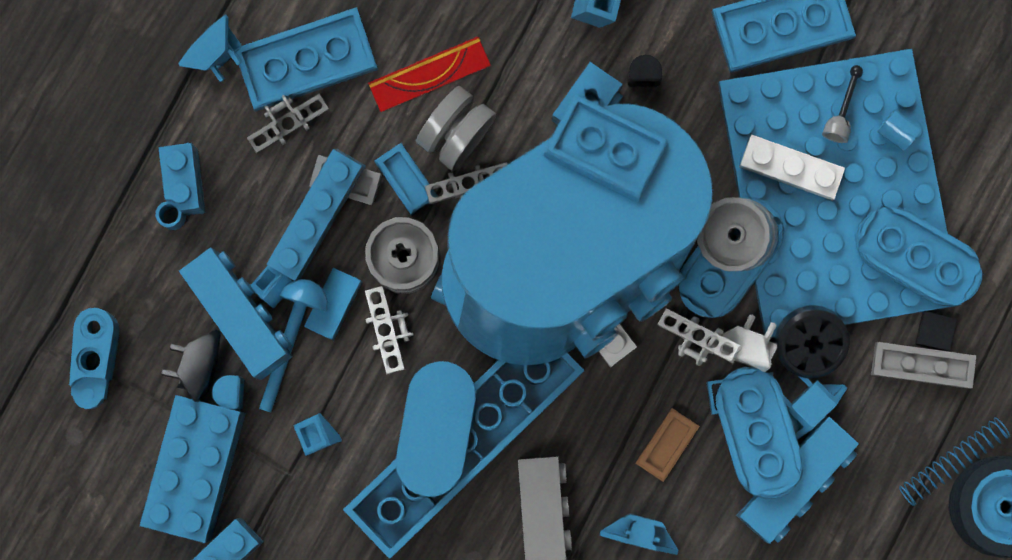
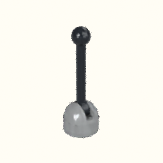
M858 65L850 69L851 79L839 115L830 118L824 126L822 135L830 141L837 143L848 142L851 125L845 119L857 79L863 75V69Z

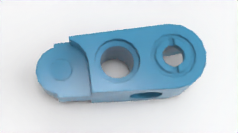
M88 308L82 311L77 316L73 328L69 386H71V396H73L75 403L84 409H95L104 402V399L107 400L109 382L113 377L118 348L119 323L113 315L99 308ZM93 321H97L100 325V330L96 334L91 333ZM96 352L100 357V364L96 369L90 370L86 365V360L90 354Z

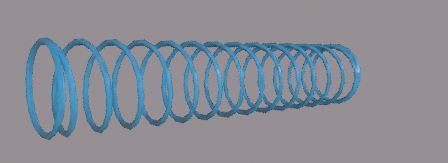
M994 417V422H988L989 428L982 426V433L975 431V438L968 436V444L964 441H961V449L957 446H954V454L952 452L947 451V459L940 456V464L934 461L932 462L933 469L930 467H925L926 474H924L923 472H918L920 480H918L915 477H911L913 486L908 482H904L905 489L902 486H899V489L903 496L912 506L917 505L915 500L911 497L910 493L908 492L905 483L909 484L918 493L921 499L924 500L922 495L918 492L917 488L915 487L913 478L916 479L925 488L928 494L931 495L930 491L926 488L923 481L921 480L920 473L926 476L931 481L933 486L936 489H938L934 482L931 480L927 472V468L932 470L938 476L940 481L943 484H945L942 478L938 475L934 467V463L939 465L945 471L947 476L950 479H952L950 474L945 470L941 462V458L945 459L952 466L954 471L957 474H959L957 469L952 465L948 457V453L952 454L959 461L961 466L964 469H966L965 465L958 458L955 452V448H958L961 452H963L966 458L969 460V462L973 464L972 460L965 453L962 447V443H965L967 446H969L973 453L976 455V457L980 459V456L972 448L969 442V438L975 440L980 446V448L983 450V452L987 454L985 448L979 443L976 437V433L982 435L987 441V443L990 445V447L994 449L992 443L986 438L983 432V427L988 429L992 433L994 438L997 440V442L1001 444L1000 439L992 431L990 427V422L995 424L999 428L1001 433L1004 435V437L1008 439V437H1010V433L1005 427V425L998 418ZM995 419H997V420L1003 425V427H1004L1005 430L1007 431L1008 435H1007V434L1004 432V430L997 424V422H996ZM902 489H903V490L905 491V493L909 496V498L911 499L912 503H911V502L909 501V499L905 496V494L903 493Z

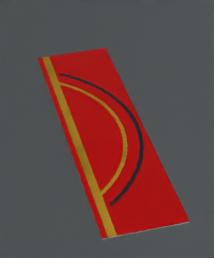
M475 37L371 81L368 84L378 108L382 112L491 65L479 37Z

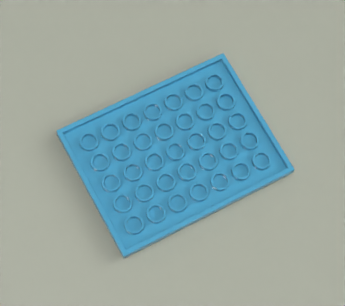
M912 49L719 81L718 87L739 198H759L768 202L777 210L784 226V236L779 249L754 282L764 335L772 322L777 325L771 338L775 337L778 326L789 313L809 305L823 306L832 310L841 318L845 325L955 307L936 305L872 269L862 260L856 246V234L862 220L869 213L885 207L896 206L903 208L947 233ZM858 65L862 67L863 75L857 79L845 119L851 125L848 142L837 143L830 141L822 135L824 126L830 118L839 115L851 79L850 69ZM896 110L922 130L905 151L877 132L890 113ZM751 134L844 167L845 170L835 199L832 201L740 168L739 166Z

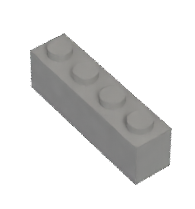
M558 457L518 460L525 560H566L565 551L572 550L570 530H564L563 517H569L568 497H561L560 483H566L565 463H559Z

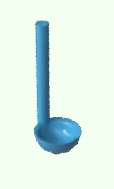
M299 279L292 281L283 288L279 295L284 299L294 302L284 335L292 345L288 348L290 353L292 352L306 307L327 311L328 301L325 292L320 285L311 280ZM288 361L270 374L259 409L272 413Z

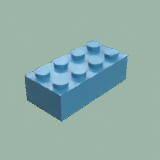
M175 395L141 518V527L202 543L211 542L246 413L202 401L195 402L190 398Z

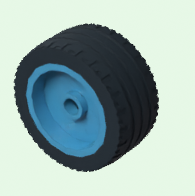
M993 456L983 458L969 465L955 480L950 491L948 503L950 519L957 534L974 550L989 556L1012 558V457ZM1003 501L1006 502V511L1004 513L1000 510V504Z

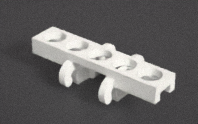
M383 286L365 290L371 317L365 319L366 324L373 322L379 343L372 346L373 350L380 349L386 374L405 370L398 340L404 338V342L409 341L408 337L414 335L412 332L408 333L404 318L408 316V313L402 314L400 310L397 311V315L391 316ZM379 292L382 299L381 303L373 304L371 294ZM384 308L385 314L376 316L375 310ZM398 320L401 335H395L392 321ZM388 324L391 327L390 334L381 336L378 332L379 326ZM394 346L392 352L385 351V348ZM396 356L399 365L396 368H390L388 357Z
M667 308L665 309L658 325L684 339L682 345L678 347V355L680 357L687 354L696 359V365L700 366L703 362L707 361L706 357L710 353L734 363V358L742 347L722 337L723 330L718 328L715 332H712L698 325L700 319L695 316L688 320ZM668 316L676 319L674 326L665 324ZM682 323L687 325L684 333L679 331V326ZM699 329L705 332L704 338L700 341L694 340V332ZM692 342L702 347L700 353L689 348ZM725 344L733 348V352L730 355H726L721 351Z

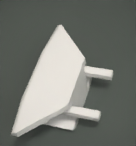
M750 314L744 327L736 326L723 333L722 337L742 347L734 358L736 361L765 372L770 369L772 365L771 359L777 349V344L769 341L777 325L771 322L764 336L753 332L750 328L755 316ZM725 344L721 351L726 355H730L733 352V348Z

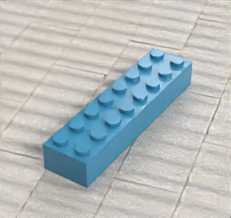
M568 353L554 361L535 365H518L498 360L474 383L476 401L464 469L461 478L452 489L442 495L433 497L413 493L401 482L396 470L395 459L343 510L389 559L392 558L585 370Z

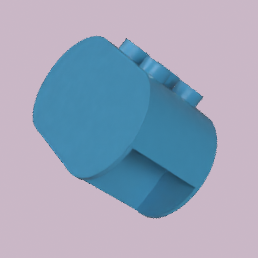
M614 104L604 107L669 139L638 202L543 156L551 138L476 184L465 193L458 202L450 221L448 233L449 250L442 269V293L453 323L468 342L492 358L518 365H535L554 361L575 347L578 348L584 358H588L602 350L618 336L614 328L626 319L629 311H632L638 321L642 322L656 314L672 300L668 292L684 279L679 270L706 223L712 202V182L706 160L693 139L674 121L659 112L643 106Z

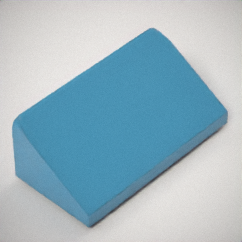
M333 268L323 287L328 301L327 311L313 308L304 327L334 341L363 282Z

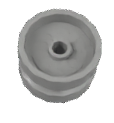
M460 85L455 87L436 107L416 139V144L428 153L435 152L442 147L439 161L452 172L474 151L496 118V113L485 104L477 105L469 112L473 104V95Z
M724 198L711 204L706 223L697 237V243L702 255L713 266L725 271H749L763 265L773 255L778 242V226L772 213L763 204L748 198ZM734 229H739L741 232V237L737 241L734 240L737 237L733 234Z
M395 217L382 222L371 232L366 244L365 260L372 276L385 289L395 293H413L425 288L434 279L439 268L440 251L433 233L423 223L409 217ZM402 251L410 254V256H406L408 261L401 263L397 258L398 254Z

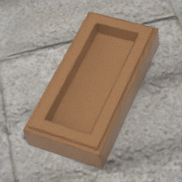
M671 408L635 464L664 482L700 426Z

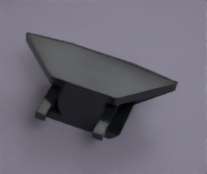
M214 330L188 343L186 347L171 344V351L184 354L178 372L163 369L161 375L179 379L177 388L187 390L195 402H199L209 392L218 364L221 332Z

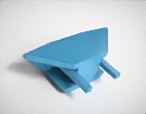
M225 14L214 22L190 46L179 61V66L200 70L211 69L217 79L223 82L225 78L219 71V68L230 58L234 60L236 65L242 63L236 54L241 48V43L228 27V16Z
M799 377L808 387L792 403L784 396L797 439L812 430L838 404L847 390L845 385L821 384L818 380L813 384L808 378Z
M628 513L600 531V536L678 555V548L665 529L666 527L663 522Z

